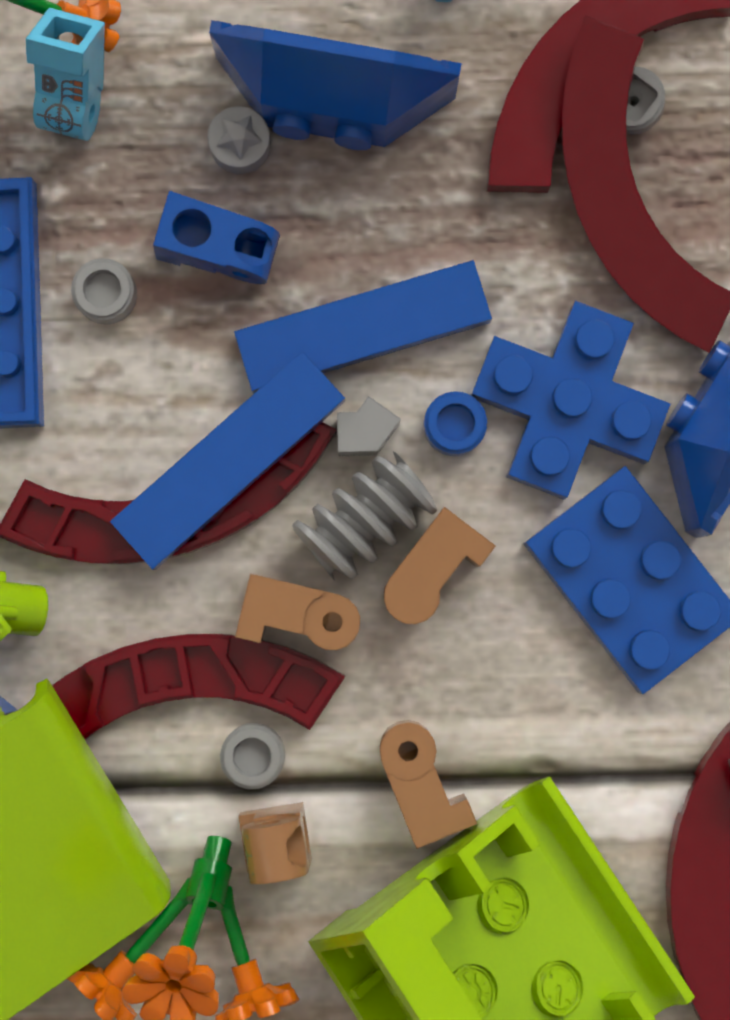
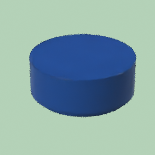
M457 391L444 393L437 397L426 411L423 424L425 437L435 450L444 455H465L473 451L485 436L487 429L485 410L476 398L467 393Z

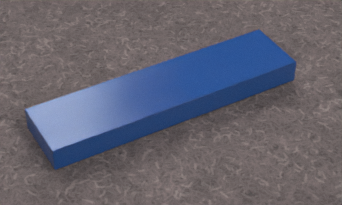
M32 177L0 179V429L44 427L37 184Z
M471 260L234 331L250 387L254 394L302 351L322 373H326L490 324L492 316L475 262Z
M302 351L117 514L110 523L152 570H156L345 402V397Z

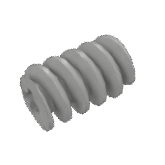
M394 451L396 465L380 456L373 459L372 465L377 477L376 481L360 472L353 475L352 480L357 492L356 497L340 488L333 491L332 495L337 508L336 513L319 504L314 506L312 511L318 526L315 530L299 520L292 525L296 534L333 580L332 572L335 570L350 579L358 575L352 558L355 554L371 563L378 559L372 542L374 538L380 539L391 547L396 545L398 542L392 527L394 522H398L412 531L418 526L412 511L415 505L432 515L437 512L435 502L423 483Z

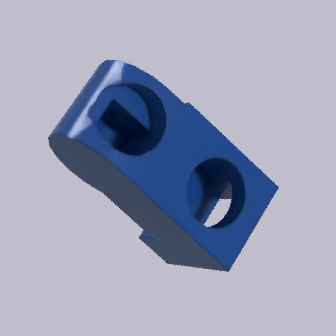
M169 191L153 247L156 260L178 266L182 263L215 274L217 271L248 283L265 284L268 280L280 234L273 227L258 220Z

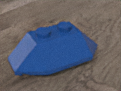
M211 20L209 34L216 59L251 108L263 117L267 126L273 128L276 134L288 139L305 140L311 134L334 138L336 144L351 150H368L371 148V145L386 147L456 98L462 63L447 60L438 61L430 57L259 27L239 24L231 25V23Z
M719 340L713 346L698 371L706 377L695 397L688 393L682 397L666 423V426L674 430L664 448L685 532L695 538L712 535L730 504V341L726 344Z

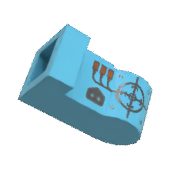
M48 8L26 37L27 63L34 64L36 93L33 104V118L37 128L85 141L92 137L98 122L101 91L103 90L105 22ZM71 32L78 34L83 40L79 45L61 41L59 37L62 33Z

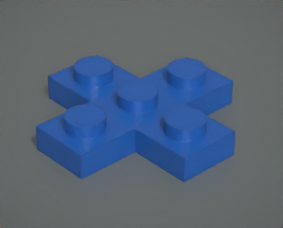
M575 301L571 306L552 358L494 336L471 396L478 401L528 420L506 475L507 478L564 500L568 498L588 443L641 464L649 462L671 403L612 381L632 330L633 322Z

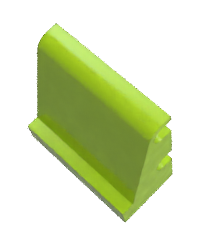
M48 678L36 684L34 697L19 710L5 715L0 708V1020H8L155 918L165 908L171 897V886L168 876Z
M550 776L532 782L512 794L476 821V825L464 829L358 908L346 910L308 941L358 1020H655L654 1016L662 1010L674 1005H688L695 998Z

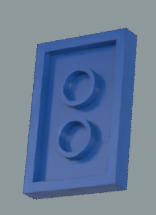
M626 466L619 469L523 543L635 690L640 694H645L730 628V599Z

